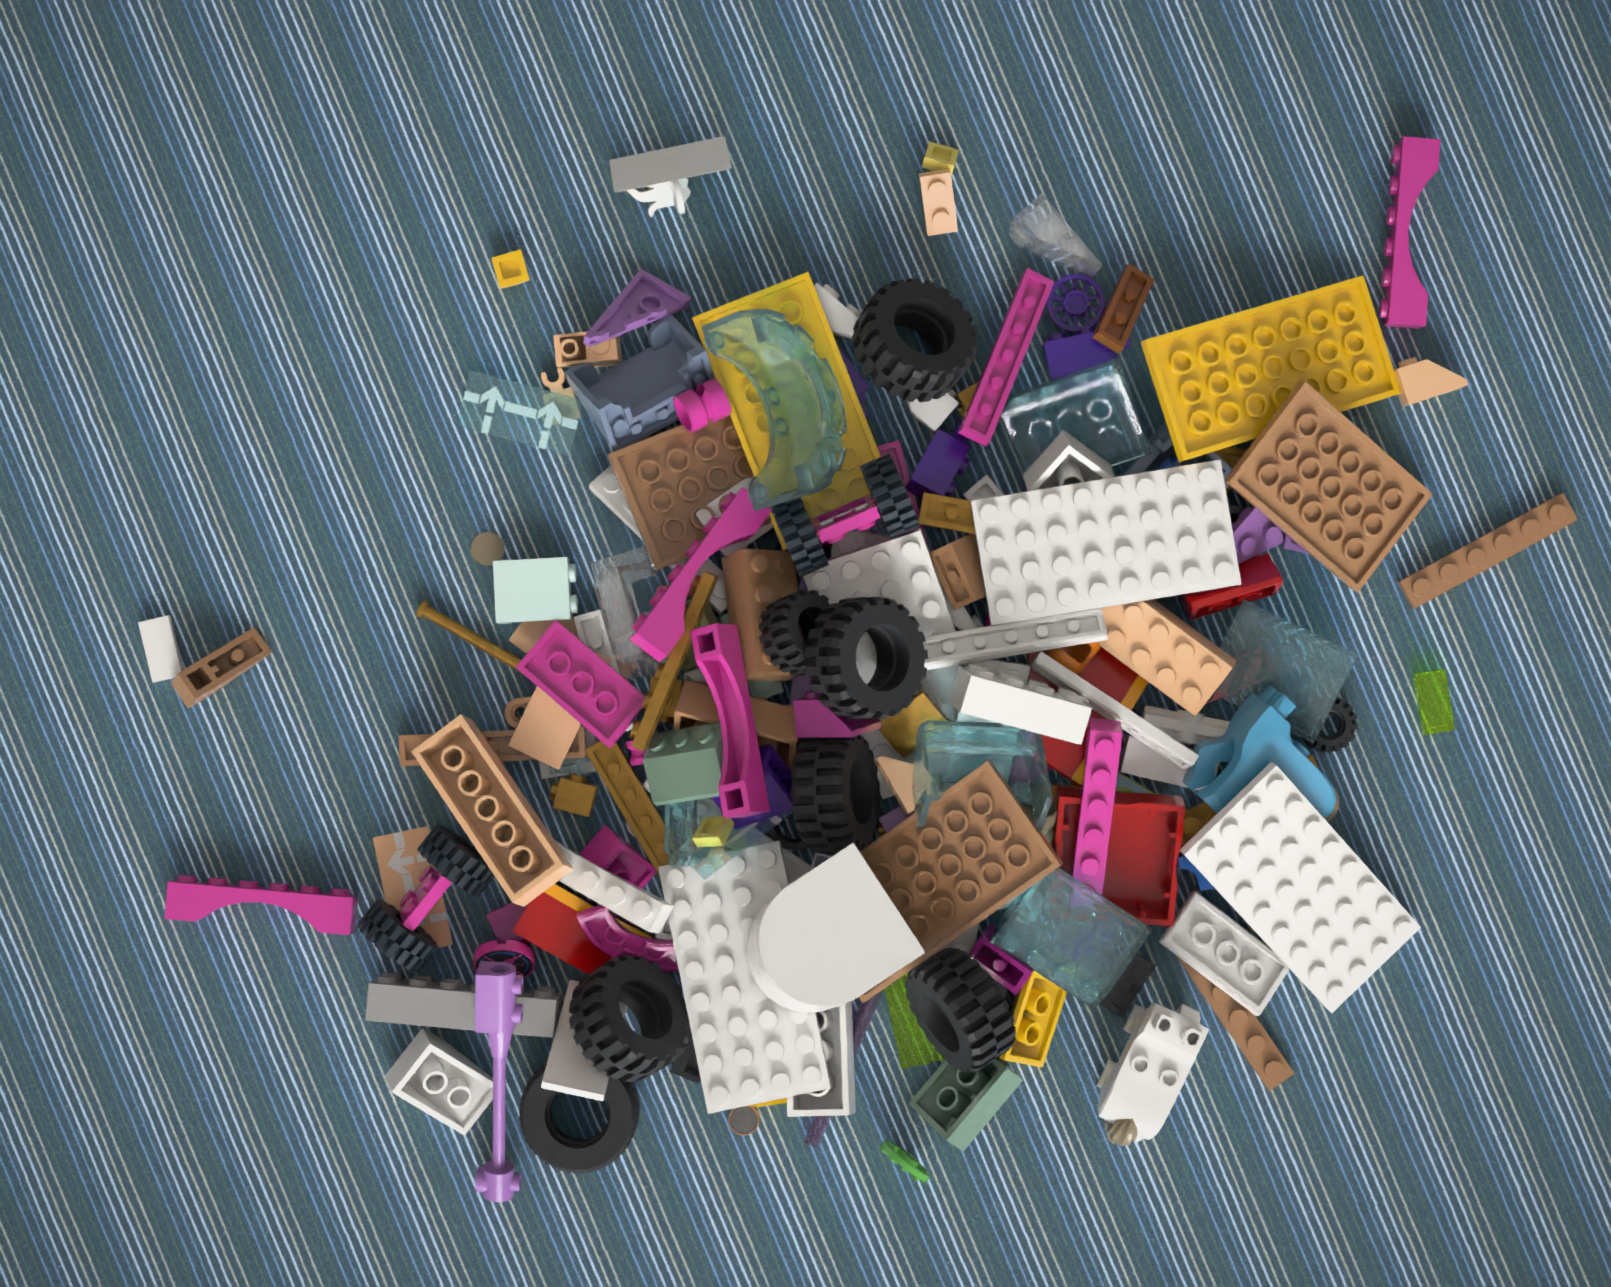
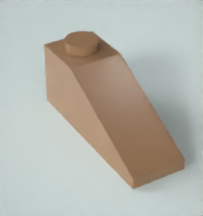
M254 627L179 672L171 682V685L189 709L224 687L272 652Z

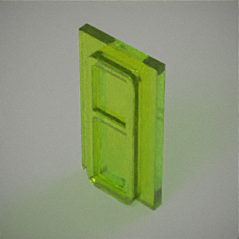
M909 972L884 988L902 1069L945 1060V1057L935 1050L932 1042L928 1041L925 1032L919 1027L917 1019L910 1009V1002L906 997L907 989L905 988V981Z

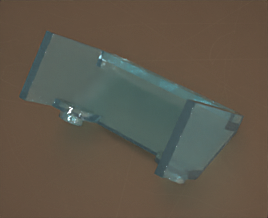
M926 721L922 723L916 735L912 785L917 827H924L931 802L939 800L944 793V782L957 783L986 761L991 760L1021 804L1032 805L1036 828L1042 830L1053 800L1042 735L1002 723Z

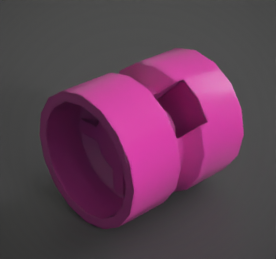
M714 378L699 384L696 387V392L689 389L673 397L676 414L683 427L689 433L706 427L709 419L716 422L731 414L728 397L721 384Z

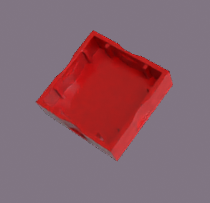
M1057 787V819L1054 824L1052 848L1064 864L1049 875L1048 917L1083 920L1117 919L1135 924L1173 926L1178 885L1176 865L1182 845L1185 803L1182 796L1115 791L1101 909L1093 910L1069 907L1068 901L1069 877L1076 842L1082 788Z

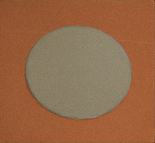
M493 532L480 533L472 541V556L482 565H493V561H500L504 555L505 547L503 540Z

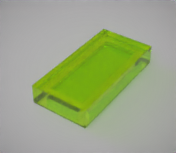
M1445 669L1412 674L1422 735L1455 730Z

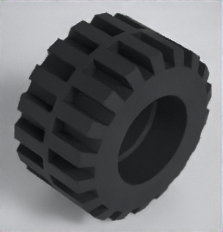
M808 589L796 591L770 603L766 607L767 610L761 614L760 618L763 622L759 623L758 630L762 632L759 640L760 643L764 644L765 649H763V652L766 656L769 655L771 657L770 662L774 666L779 665V670L784 673L790 672V675L806 673L805 666L808 665V657H804L805 647H809L810 643L807 637L810 629H815L816 625L814 622L820 614H825V609L831 605L828 602L829 598L827 596H819V591H808ZM798 624L800 625V627L802 628V630H803V632H804L805 640L803 639V637H802V635H801V633H800V631H799V626H798Z

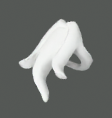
M687 178L647 186L650 189L643 191L637 189L627 190L640 202H652L648 207L650 217L653 216L656 209L674 205L679 214H684V203L691 193L687 187Z

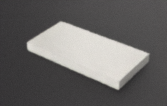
M1196 891L1190 893L1175 916L1174 925L1167 928L1159 941L1255 1016L1261 1015L1289 971L1287 965L1270 947Z
M570 980L541 1088L603 1101L609 1076H606V1071L600 1072L593 1067L594 1063L591 1059L586 1060L582 1054V1047L580 1044L576 1045L573 1038L575 1035L574 1029H570L569 1018L572 1016L569 1013L570 1001L572 1000V993L575 987L579 985L578 981ZM619 1001L620 1011L623 1018H625L627 1005Z

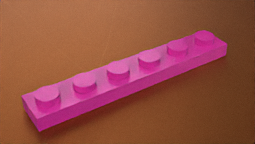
M1029 268L1023 272L959 428V434L983 446H987L990 443L1055 281Z

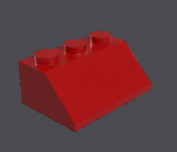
M1267 553L1260 556L1259 554L1238 564L1241 585L1179 595L1187 620L1191 621L1277 595L1283 584V579L1270 555Z

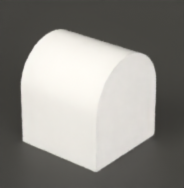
M854 843L789 884L768 901L755 917L747 941L749 967L759 987L776 1003L799 1012H821L850 1002L925 953Z

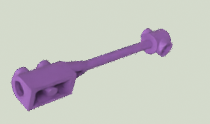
M480 961L475 974V1032L488 1033L491 1055L493 1057V1160L486 1162L483 1167H477L475 1190L476 1192H483L484 1198L489 1201L505 1202L513 1198L514 1191H520L522 1181L521 1172H514V1164L505 1160L506 1057L516 1023H522L523 1004H516V994H522L523 975H516V967L510 963Z

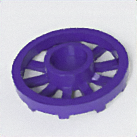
M1070 274L1057 280L1053 284L1047 299V311L1051 320L1061 329L1075 333L1079 329L1094 326L1101 318L1105 307V298L1101 287L1092 278L1082 274ZM1072 280V291L1069 292L1063 283ZM1077 280L1087 282L1082 291L1077 290ZM1058 286L1066 295L1065 298L1053 295ZM1090 286H1093L1097 294L1087 297L1086 291ZM1099 298V308L1088 305L1089 301ZM1052 300L1063 302V305L1052 309ZM1086 309L1097 313L1092 321L1085 313ZM1065 310L1066 314L1059 321L1055 313ZM1070 315L1073 316V327L1064 324ZM1079 315L1087 322L1086 325L1078 327Z

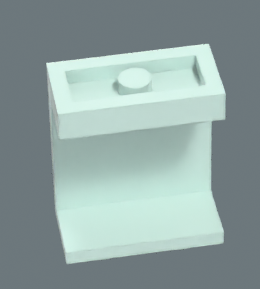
M556 557L493 561L496 623L511 624L512 622L573 620V613H578L577 595H572L571 582H576L577 580L576 565L570 564V558Z

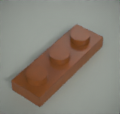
M1128 263L1122 270L1092 338L1119 354L1127 343L1154 279Z

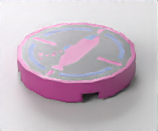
M493 940L480 945L474 951L473 968L475 972H477L480 961L510 963L516 967V975H523V978L528 977L534 971V952L524 943L506 940V944H498V940Z

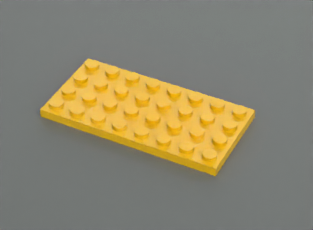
M809 272L692 317L702 345L707 351L715 378L721 384L728 397L731 407V419L764 503L770 507L769 504L799 492L812 523V518L868 494L872 497L860 466L881 456ZM771 511L769 516L783 551L787 550L785 541Z
M1364 275L1140 342L1179 462L1256 439L1300 380L1307 382L1339 412L1401 394Z

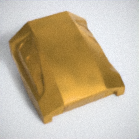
M922 687L918 695H913V702L907 708H903L899 714L879 719L881 721V728L878 730L902 758L909 756L932 737L953 725L949 717L946 718V715L942 714L938 705L932 702L929 694L925 693Z

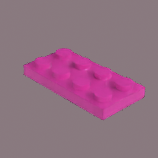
M557 620L553 622L516 666L520 672L609 748L615 744L643 710L642 705L646 696Z

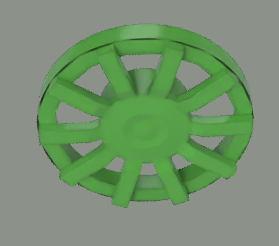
M887 1139L881 1143L880 1150L889 1156L888 1159L896 1164H900L901 1170L903 1172L907 1170L916 1181L920 1180L925 1184L931 1177L930 1173L909 1152Z

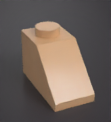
M1413 357L1398 362L1400 368L1394 370L1401 394L1398 395L1402 407L1468 385L1467 379L1428 359L1418 362L1417 358Z
M885 756L876 759V766L906 816L928 804L941 794L938 789L942 785L933 771L928 773L925 767Z

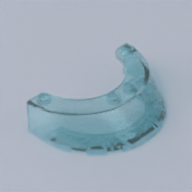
M769 309L742 310L701 326L707 349L714 356L734 364L747 376L756 389L767 415L770 432L768 458L760 473L749 482L748 495L754 511L813 495L833 483L832 478L835 472L841 470L846 450L842 447V434L847 433L846 414L834 373L827 359H820L812 347L814 340L800 325L793 326L787 322L784 314Z

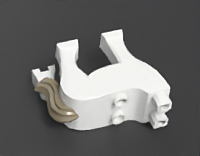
M1152 1003L1147 1009L1136 1004L1134 1005L1123 1030L1131 1035L1118 1063L1111 1060L1107 1061L1097 1082V1086L1101 1088L1098 1116L1106 1120L1105 1131L1107 1132L1108 1140L1112 1144L1117 1143L1121 1147L1130 1145L1132 1141L1137 1143L1143 1138L1150 1140L1162 1128L1209 1031L1208 1028L1200 1024L1201 1018L1198 1011L1184 1004H1181L1176 1012L1156 1003Z

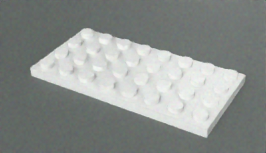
M1221 460L970 501L991 626L1241 585Z
M921 528L827 559L828 566L803 576L808 591H819V596H827L830 604L838 603L839 600L845 598H890L895 600L897 604H902L910 611L908 616L915 617L920 625L918 630L923 632L925 637L956 632ZM865 631L857 645L856 665L860 677L868 684L875 672L877 654L873 640ZM965 664L927 670L926 677L920 681L923 684V691L929 694L932 702L938 705L942 714L946 715V718L949 717L953 725L957 709L949 703V698L959 666L965 667ZM953 725L932 737L905 758L901 757L878 729L860 735L868 742L869 749L872 750L874 755V763L877 758L885 756L925 767L928 773L933 771L939 781L943 780ZM878 769L877 777L880 783L879 790L882 799L894 796Z
M1270 762L1180 849L1184 856L1331 1013L1421 928L1273 762Z
M781 841L724 852L720 856L715 854L712 855L710 860L706 856L658 867L664 899L674 906L668 919L707 1113L710 1114L832 1088L816 1012L791 1010L773 1001L755 981L748 963L747 941L755 917L768 901L789 885ZM725 853L732 858L727 863L720 858ZM706 858L708 862L695 871L693 867Z

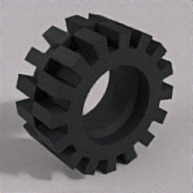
M1321 696L1311 700V703L1303 707L1304 711L1299 715L1301 721L1298 724V728L1301 729L1302 734L1300 735L1302 739H1305L1307 741L1306 744L1323 752H1337L1343 747L1346 748L1350 745L1349 742L1354 740L1356 736L1354 734L1355 730H1358V724H1356V719L1358 718L1352 711L1353 707L1347 704L1345 700L1332 696ZM1325 712L1334 713L1340 722L1338 731L1332 736H1324L1317 729V719Z

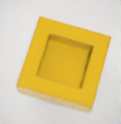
M521 249L491 258L501 289L531 281Z

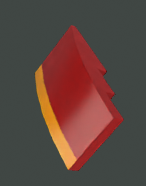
M1102 647L1085 669L1078 674L1079 677L1129 710H1132L1148 684L1147 680ZM1091 710L1089 718L1107 719L1095 710ZM1088 724L1081 745L1039 734L1028 753L1080 787L1083 784Z
M557 883L529 902L512 931L587 974L612 959L611 956L599 947L597 948L590 941L577 918L576 912L597 905L573 891L570 892ZM611 913L627 930L642 937L652 938L649 934Z

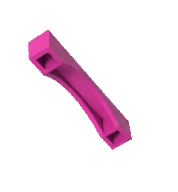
M1403 136L1397 142V145L1392 147L1391 164H1395V175L1390 177L1388 193L1393 195L1392 207H1388L1386 214V225H1390V238L1386 237L1383 251L1384 256H1388L1387 268L1383 269L1381 276V286L1386 288L1385 299H1381L1379 304V318H1383V326L1420 329L1426 326L1428 293L1420 283L1412 265L1408 230L1411 213L1419 194L1426 183L1438 171L1441 139Z
M744 487L735 494L731 491L727 494L719 505L723 509L718 518L713 515L702 529L706 533L700 542L696 539L692 542L684 553L689 558L683 566L677 564L667 576L670 584L665 590L661 588L657 590L649 601V604L653 606L647 615L642 612L631 626L635 632L629 640L658 662L667 657L685 632L684 611L686 597L691 582L700 566L715 552L732 544L749 540L771 513L770 507Z
M715 623L690 630L695 660L710 687L721 725L723 762L718 790L723 818H744L769 812L770 806L737 625Z
M1089 718L1080 813L1068 886L1069 907L1101 909L1123 734L1121 722L1118 720Z
M178 875L177 880L167 883L164 919L196 922L227 905L241 902H261L277 905L294 912L308 921L320 933L343 935L355 933L358 895H350V889L332 888L331 893L319 892L320 887L302 885L301 890H290L289 884L270 883V888L258 887V881L239 880V885L227 884L226 878L216 877L208 878V882L196 881L197 876Z

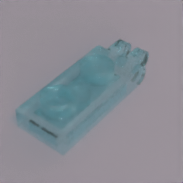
M697 800L665 805L664 849L666 854L669 855V863L672 867H679L680 865L683 867L690 866L692 854L697 850V846L692 839L697 830Z

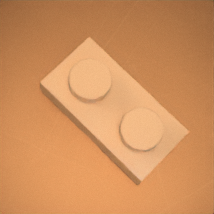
M950 169L919 173L927 236L957 232L958 227Z

